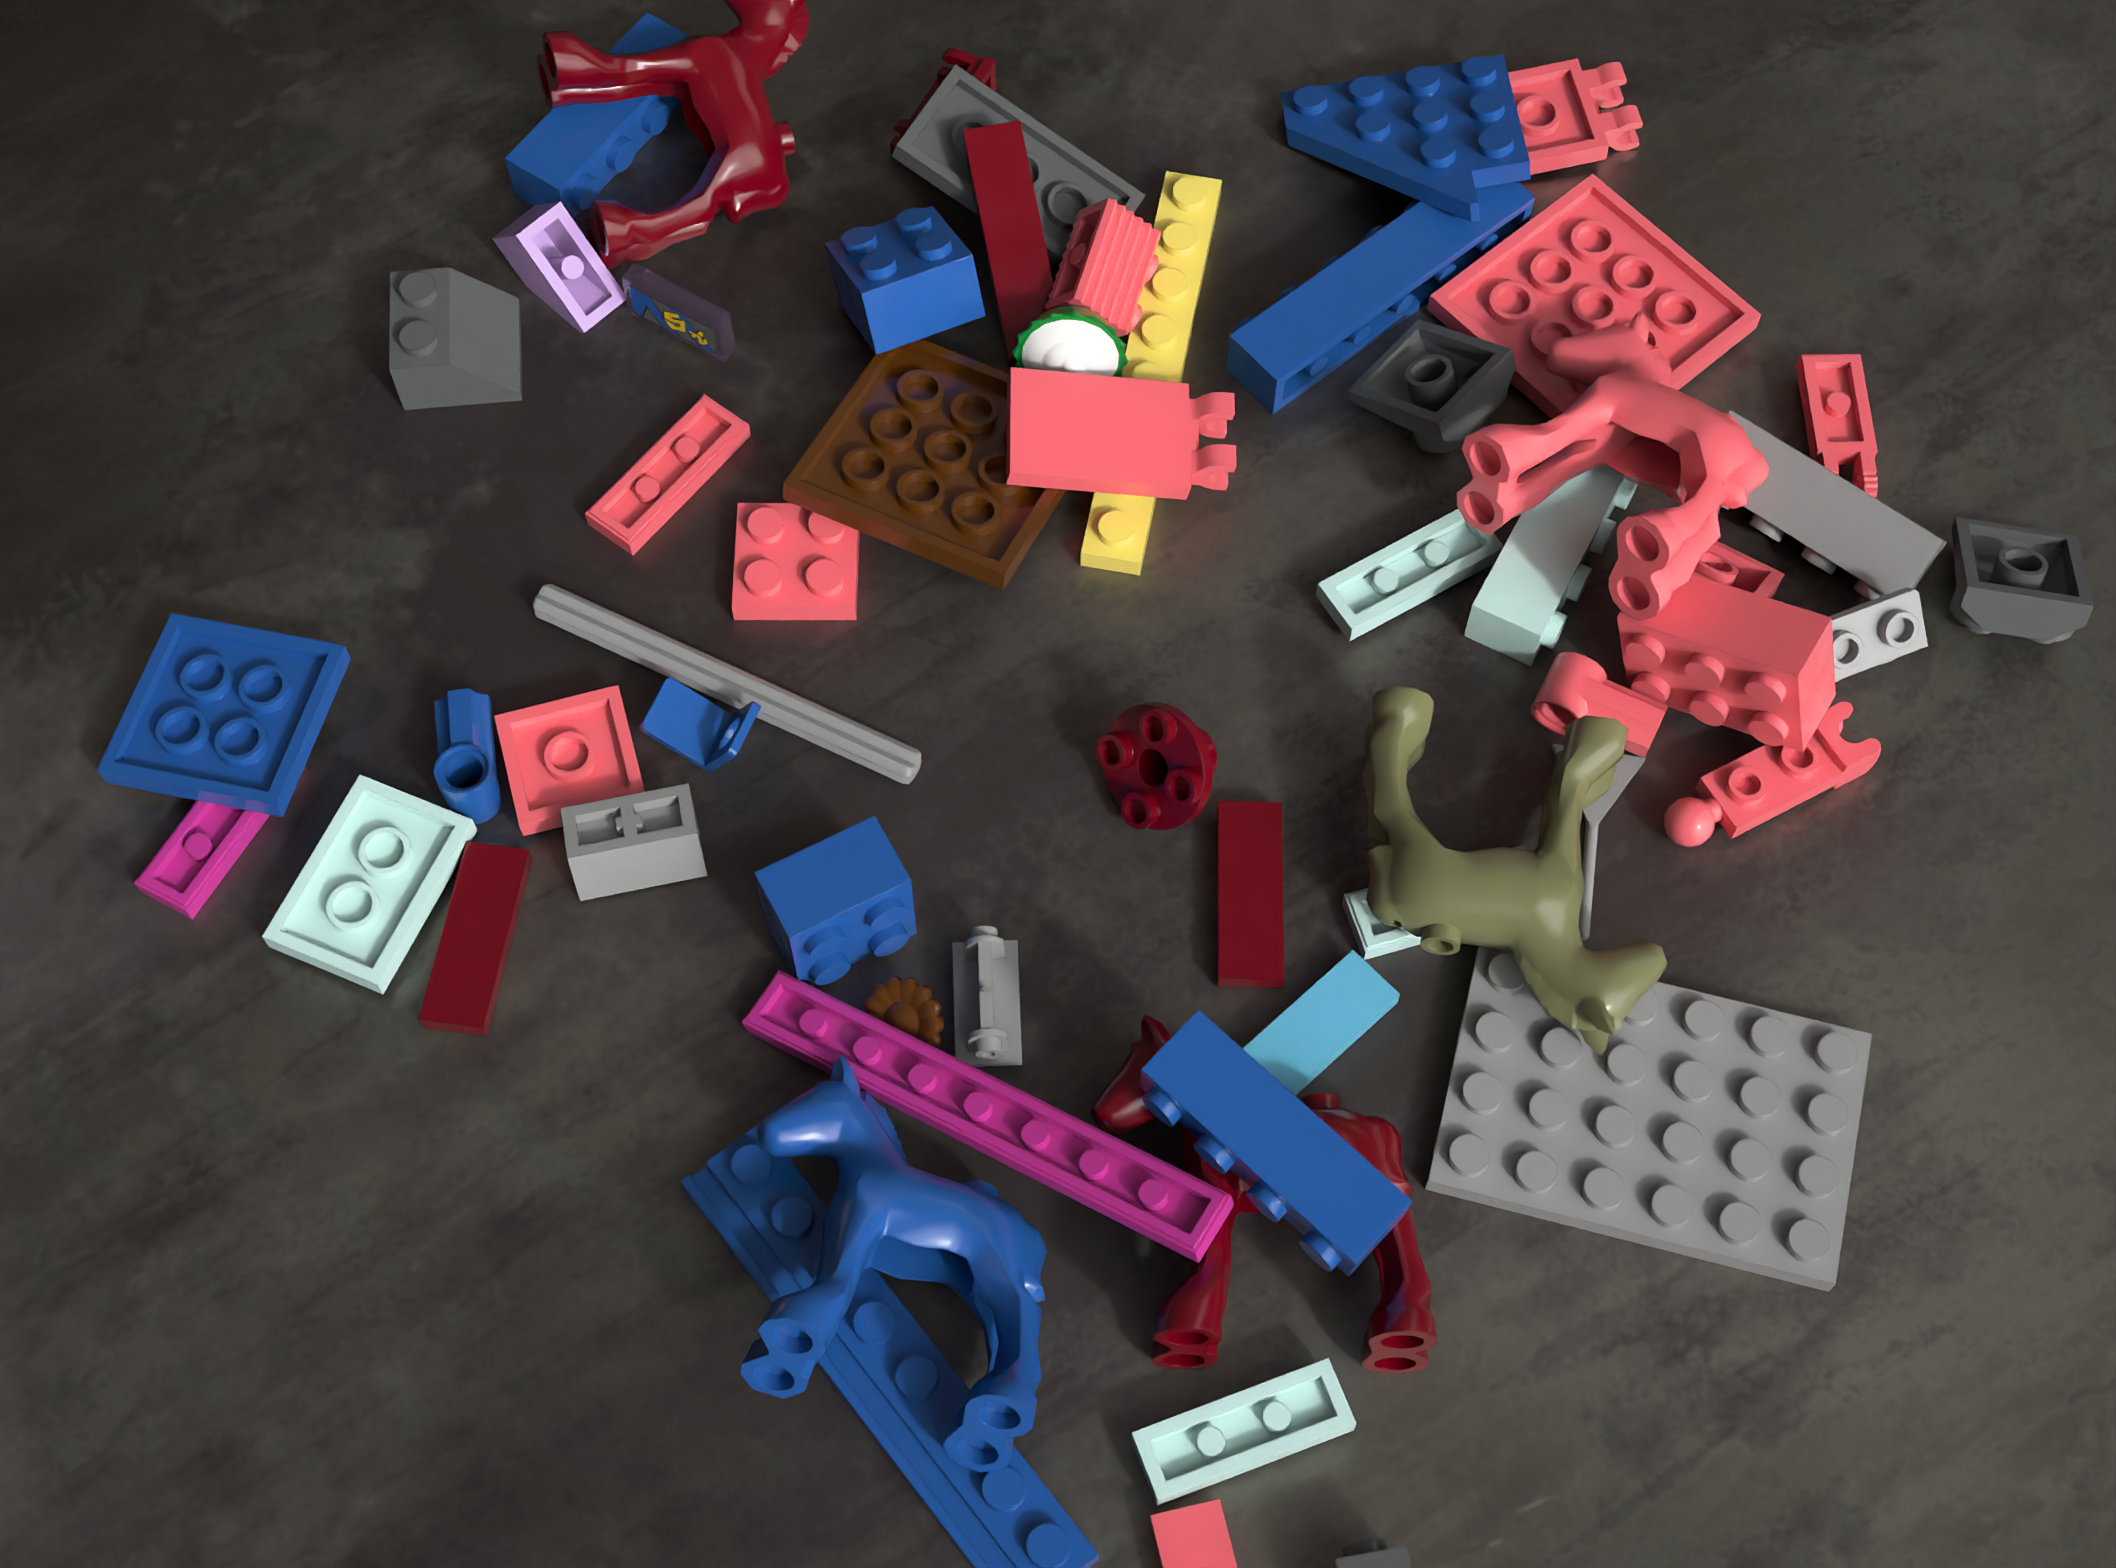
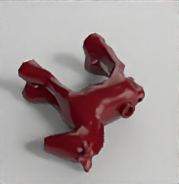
M723 0L739 20V26L723 33L691 35L676 43L645 52L628 54L603 53L568 30L543 33L544 54H537L536 64L539 82L548 106L557 108L574 104L606 103L648 95L674 96L680 99L686 124L709 159L694 188L672 204L641 210L613 199L592 201L591 215L585 219L586 239L608 270L617 268L628 261L646 260L674 243L705 234L711 220L722 210L727 219L737 225L743 218L753 212L778 208L786 201L791 183L787 177L785 156L793 155L795 152L794 137L791 127L786 120L775 122L766 95L764 81L773 76L782 65L788 62V57L793 56V53L802 46V41L807 37L810 14L807 12L806 0Z
M1146 1014L1141 1021V1039L1131 1043L1130 1054L1113 1079L1099 1095L1090 1111L1091 1117L1098 1129L1117 1137L1139 1126L1158 1120L1141 1099L1146 1093L1140 1088L1141 1069L1172 1037L1162 1023ZM1314 1093L1303 1096L1300 1099L1405 1195L1408 1196L1414 1191L1401 1164L1402 1138L1394 1125L1375 1115L1368 1116L1347 1109H1340V1099L1332 1094ZM1177 1121L1183 1136L1182 1171L1231 1194L1234 1206L1201 1261L1197 1263L1192 1260L1188 1276L1159 1306L1156 1314L1151 1359L1154 1365L1168 1370H1202L1218 1362V1344L1222 1338V1320L1230 1287L1231 1232L1234 1220L1240 1212H1261L1246 1196V1192L1250 1187L1231 1169L1225 1174H1221L1207 1164L1193 1147V1144L1198 1139ZM1408 1209L1402 1219L1371 1252L1379 1268L1381 1299L1371 1314L1367 1330L1364 1334L1362 1367L1371 1372L1406 1374L1425 1369L1430 1365L1428 1349L1438 1343L1435 1318L1430 1310L1432 1285L1418 1250L1414 1213Z

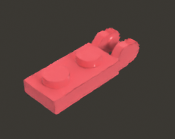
M1801 354L1796 364V371L1811 459L1839 475L1838 465H1853V485L1876 498L1878 476H1876L1875 456L1878 450L1861 354Z

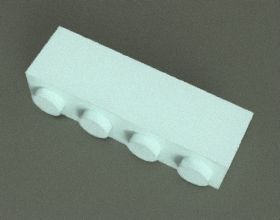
M1609 466L1595 467L1569 480L1535 508L1522 513L1472 604L1464 636L1529 666H1532L1542 645L1553 649L1568 618V615L1560 612L1567 598L1575 602L1579 600L1592 572V568L1584 564L1591 552L1600 556L1603 554L1617 523L1610 520L1609 517L1615 506L1624 510L1627 508L1638 484L1631 483Z

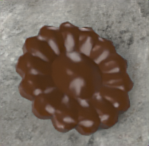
M899 976L890 977L886 983H878L874 986L872 996H868L864 1000L865 1013L935 1048L939 1047L941 1042L939 1032L944 1028V1020L939 1016L941 1005L938 1000L932 998V991L927 985L919 986L917 980L913 977H906L902 980Z

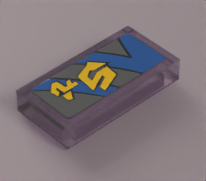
M633 263L621 277L629 313L724 363L736 349L730 312L638 264Z

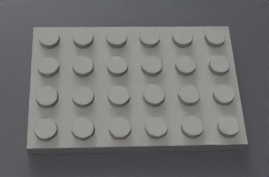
M1478 946L1425 1189L1829 1292L1835 1286L1872 1034L1656 981L1623 1019L1621 1029L1615 1030L1613 1035L1608 1034L1607 1048L1600 1055L1585 1043L1579 1029L1570 1030L1554 1017L1548 1016L1545 1008L1540 1006L1539 1000L1536 999V994L1531 991V985L1526 983L1523 972L1519 970L1515 956L1511 952Z

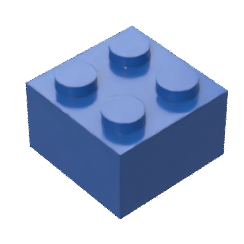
M933 206L904 210L895 219L872 227L852 228L846 231L841 238L824 243L839 304L876 355L986 316L973 254Z
M876 816L754 872L766 927L792 976L808 985L813 983L817 985L832 983L843 977L849 971L851 965L873 954L877 957L892 954L901 949L909 941L910 936L917 934L911 879Z

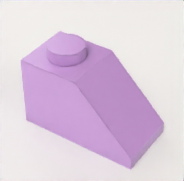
M561 201L535 205L492 238L525 286L580 333H585L628 299Z

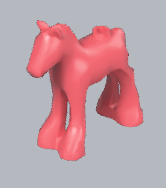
M1641 311L1633 316L1628 326L1614 324L1594 331L1554 339L1550 343L1546 358L1547 371L1555 376L1565 377L1590 387L1564 413L1546 423L1538 425L1493 424L1482 427L1467 435L1464 439L1462 451L1473 479L1457 492V507L1467 525L1488 535L1494 533L1511 518L1535 508L1569 480L1595 467L1609 466L1631 483L1660 490L1680 504L1679 507L1651 509L1628 516L1618 526V560L1609 576L1608 588L1613 602L1624 614L1638 621L1656 617L1667 606L1673 591L1689 581L1701 556L1721 537L1718 522L1721 505L1731 509L1746 505L1748 494L1761 486L1768 477L1769 466L1763 454L1753 447L1743 427L1739 425L1733 416L1720 412L1689 395L1671 388L1672 369L1669 367L1670 360L1666 359L1659 347H1654L1647 342L1649 324ZM1543 460H1545V461H1544L1543 463H1541L1539 466H1537V467H1535V468H1532L1533 466H1535V465H1537L1538 463H1540V462H1542Z

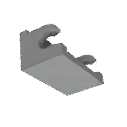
M689 783L560 808L567 859L580 901L708 876Z

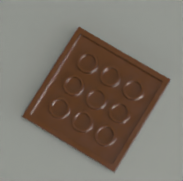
M920 339L881 354H875L783 482V500L1004 590L1066 490L1006 484L1007 379L1009 373Z

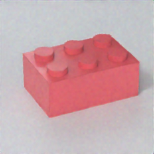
M1694 574L1691 575L1687 583L1673 591L1667 606L1656 617L1638 621L1622 611L1617 616L1627 688L1665 704L1670 708L1691 714L1705 724L1711 726L1723 725L1750 734L1766 745H1782L1804 752L1836 696L1832 617Z

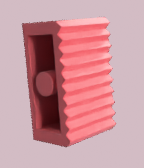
M1107 198L1081 209L1076 215L1077 220L1072 225L1074 230L1069 235V242L1065 245L1067 250L1063 253V260L1058 265L1060 270L1056 273V280L1051 285L1053 290L1048 295L1049 300L1044 306L1048 311L1062 306H1078L1091 309L1104 317L1109 325L1116 330L1117 336L1121 337L1130 333L1140 320L1142 307L1138 304L1144 284L1151 279L1158 267L1159 258L1154 253L1161 232L1159 229L1152 228V224L1143 222V218L1136 217L1133 211L1126 210L1124 205L1117 204L1116 199Z

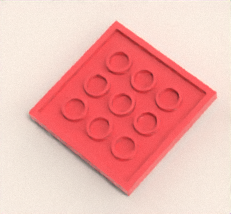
M1593 173L1432 293L1427 308L1451 330L1512 349L1516 368L1510 383L1551 419L1564 413L1590 387L1565 377L1555 376L1547 371L1546 358L1550 343L1554 339L1566 338L1614 324L1628 326L1633 316L1641 311L1649 324L1647 342L1654 347H1659L1666 359L1670 360L1669 367L1672 369L1671 388L1679 390L1754 331L1762 315Z

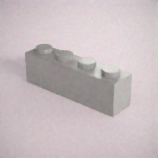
M1732 410L1729 411L1728 414L1733 416L1739 425L1743 427L1753 447L1763 454L1769 466L1768 477L1761 486L1748 494L1747 504L1744 505L1745 508L1754 513L1748 522L1749 524L1778 542L1781 541L1785 533L1789 534L1806 545L1800 556L1831 575L1837 566L1859 578L1853 589L1870 600L1906 587L1915 590L1946 545V541Z

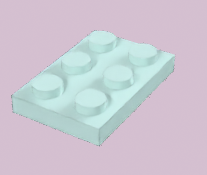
M359 775L264 932L263 939L268 947L384 994L459 864L466 841H472L477 829L473 820Z

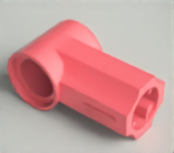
M1563 652L1554 658L1531 705V714L1540 725L1561 735H1566L1567 724L1585 715L1616 718L1628 728L1625 750L1645 758L1668 706L1607 680V674L1604 669L1589 657L1574 652Z

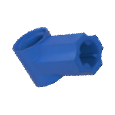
M470 688L447 691L442 699L434 702L438 754L434 767V776L447 810L470 818L477 825L487 822L495 816L502 806L503 799L497 780L492 702L488 694L476 693ZM479 781L471 787L459 788L466 782Z

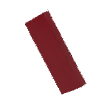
M1218 801L1217 987L1283 989L1282 802Z
M466 841L418 1018L423 1028L488 1036L533 861L529 849Z

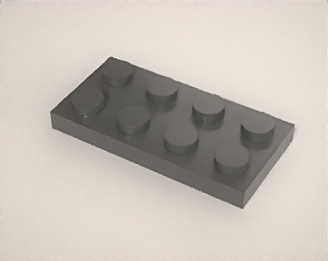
M955 64L897 143L892 154L893 158L977 214L962 141V132L966 129L1020 120L1049 264L1057 270H1060L1058 265L1063 260L1062 255L1067 250L1065 245L1069 242V235L1074 230L1072 225L1076 222V215L1081 209L1111 198L1116 199L1117 204L1124 205L1126 210L1136 211L1145 194Z

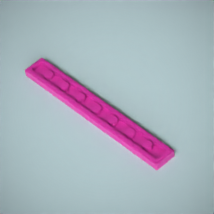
M780 970L774 975L742 1021L749 1034L829 1075L832 1074L835 1061L843 1055L855 1070L861 1091H867L872 1097L1197 1263L1201 1261L1234 1206L1231 1194Z

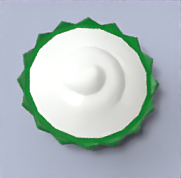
M1078 306L1056 307L1042 313L1035 321L1030 323L1028 329L1017 335L1018 344L1012 351V354L1017 359L1015 368L1123 377L1122 368L1129 363L1124 353L1126 344L1117 336L1116 330L1101 315L1091 309Z

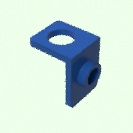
M669 677L662 682L639 727L649 737L706 772L711 773L737 755L761 709V705L751 701L731 715L674 678Z

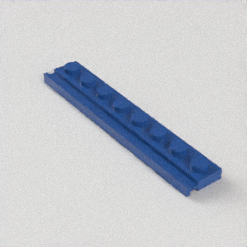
M757 1125L708 1160L706 1167L692 1177L686 1176L680 1182L696 1207L770 1304H772L776 1298L808 1288L816 1280L822 1245L823 1220L828 1208L788 1157H775L760 1149ZM871 1267L865 1269L859 1277L853 1298L847 1312L840 1320L833 1340L816 1364L972 1568H1089L1099 1560L1098 1552L1014 1445L1010 1465L1004 1470L977 1472L959 1466L947 1456L944 1448L946 1437L957 1411L967 1401L970 1389L877 1270Z

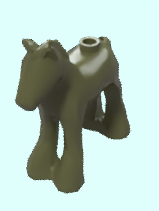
M1393 686L1377 691L1372 701L1373 721L1365 729L1367 760L1363 771V779L1369 802L1368 838L1377 844L1362 851L1367 859L1370 872L1366 901L1373 917L1383 924L1398 927L1414 936L1421 937L1420 946L1429 953L1437 955L1455 954L1460 950L1461 943L1511 952L1515 956L1519 970L1523 972L1526 983L1531 985V991L1536 994V999L1539 1000L1540 1006L1545 1008L1548 1016L1554 1017L1570 1030L1579 1029L1585 1043L1602 1055L1607 1048L1608 1034L1613 1035L1615 1030L1621 1029L1623 1019L1637 1001L1660 978L1667 967V960L1663 949L1657 944L1641 940L1616 948L1594 952L1585 948L1578 927L1580 907L1585 888L1580 847L1582 812L1610 789L1616 764L1623 758L1628 728L1616 718L1585 715L1567 724L1564 749L1559 751L1555 758L1551 784L1543 800L1538 845L1535 850L1530 852L1508 847H1496L1459 852L1446 849L1426 828L1414 812L1406 786L1407 772L1421 758L1424 751L1426 737L1429 733L1433 716L1434 701L1429 694L1416 688Z

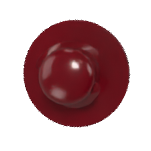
M1147 702L1133 706L1116 717L1107 734L1102 735L1096 744V757L1104 769L1108 788L1117 805L1121 808L1123 819L1132 828L1138 830L1149 828L1159 831L1174 829L1195 819L1205 807L1212 788L1213 774L1217 767V749L1210 735L1197 727L1181 710L1161 702Z

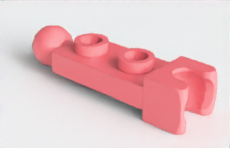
M1840 702L1828 708L1804 752L1782 745L1770 746L1765 744L1700 777L1695 790L1702 799L1690 796L1680 798L1667 808L1664 814V828L1667 836L1677 845L1685 847L1698 846L1711 837L1715 829V823L1719 822L1732 839L1831 787L1836 789L1865 774L1878 760L1881 744L1874 738L1866 739L1860 743H1849L1840 737L1843 720L1849 718L1853 712V707L1850 703Z

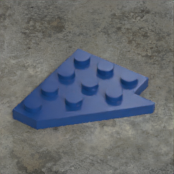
M1503 54L1490 57L1478 56L1466 61L1432 67L1419 66L1408 71L1379 76H1362L1355 80L1321 86L1309 85L1298 90L1280 93L1289 146L1469 222L1480 221L1479 202L1475 188L1531 179L1530 160Z

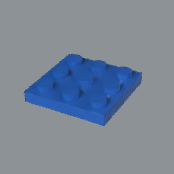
M171 613L97 771L105 783L283 817L351 657L345 645Z

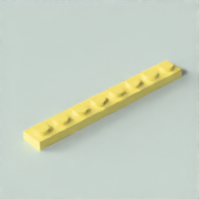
M1166 171L1154 223V229H1159L1161 232L1154 253L1158 256L1159 263L1154 275L1144 284L1138 304L1142 307V314L1139 322L1129 335L1125 353L1129 363L1122 368L1123 378L1181 383L1218 210L1222 180ZM1094 492L1081 549L1080 566L1140 576L1156 497Z

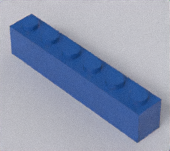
M1518 181L1475 188L1480 221L1469 222L1414 199L1406 207L1402 215L1385 227L1378 225L1371 229L1359 245L1342 257L1340 255L1331 257L1322 265L1315 276L1299 287L1293 285L1284 290L1275 303L1256 317L1248 316L1241 320L1229 335L1226 370L1273 415L1428 304L1432 293L1530 221L1535 196Z

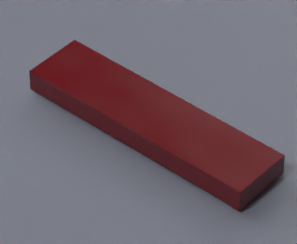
M1020 120L966 129L962 132V141L1008 363L1017 362V359L1012 354V351L1018 344L1017 335L1028 329L1030 323L1035 321L1042 313L1048 311L1044 305L1048 302V295L1053 290L1051 286L1053 279Z

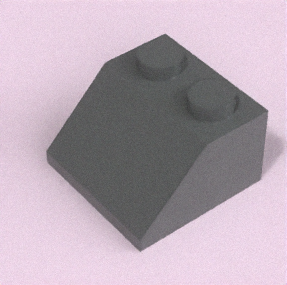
M450 267L390 272L389 370L404 410L522 401L521 304L519 298Z

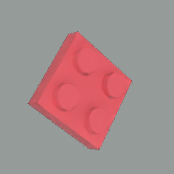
M738 503L732 592L734 620H856L860 531L793 503Z
M618 685L494 716L517 819L523 836L562 827L560 808L645 792Z

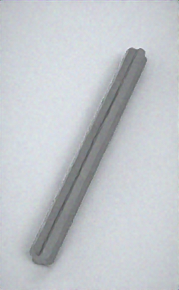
M543 585L538 595L534 598L532 607L535 609V615L538 618L667 677L674 678L680 683L737 709H741L751 701H754L761 705V709L756 716L757 718L895 781L909 784L920 769L922 760L921 752L918 749L556 585Z

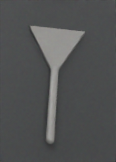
M1552 743V750L1555 756H1557L1558 752L1564 749V745ZM1623 754V758L1616 764L1610 789L1582 812L1586 822L1582 860L1585 888L1578 923L1582 941L1587 940L1590 934L1598 825L1643 765L1646 758Z

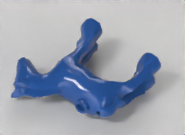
M842 1055L835 1061L828 1081H818L814 1088L773 1110L758 1124L757 1133L760 1149L775 1157H828L836 1162L838 1184L823 1220L822 1245L816 1280L808 1288L774 1300L758 1328L761 1338L753 1341L742 1362L740 1375L752 1389L782 1399L804 1392L813 1367L833 1340L840 1320L847 1312L853 1298L859 1277L865 1269L871 1267L898 1279L934 1282L955 1292L980 1323L984 1331L988 1357L986 1375L973 1385L969 1391L967 1401L955 1415L944 1443L946 1454L959 1466L977 1472L1004 1470L1011 1462L1014 1437L1023 1436L1033 1428L1037 1404L1035 1392L1042 1377L1037 1346L1042 1309L1037 1302L1045 1300L1040 1274L1047 1254L1044 1239L1035 1225L1026 1221L1015 1206L1000 1199L999 1192L991 1184L980 1180H970L962 1184L911 1166L906 1160V1154L902 1150L901 1141L897 1139V1132L894 1131V1125L891 1118L888 1117L885 1107L880 1106L867 1091H860L855 1070Z

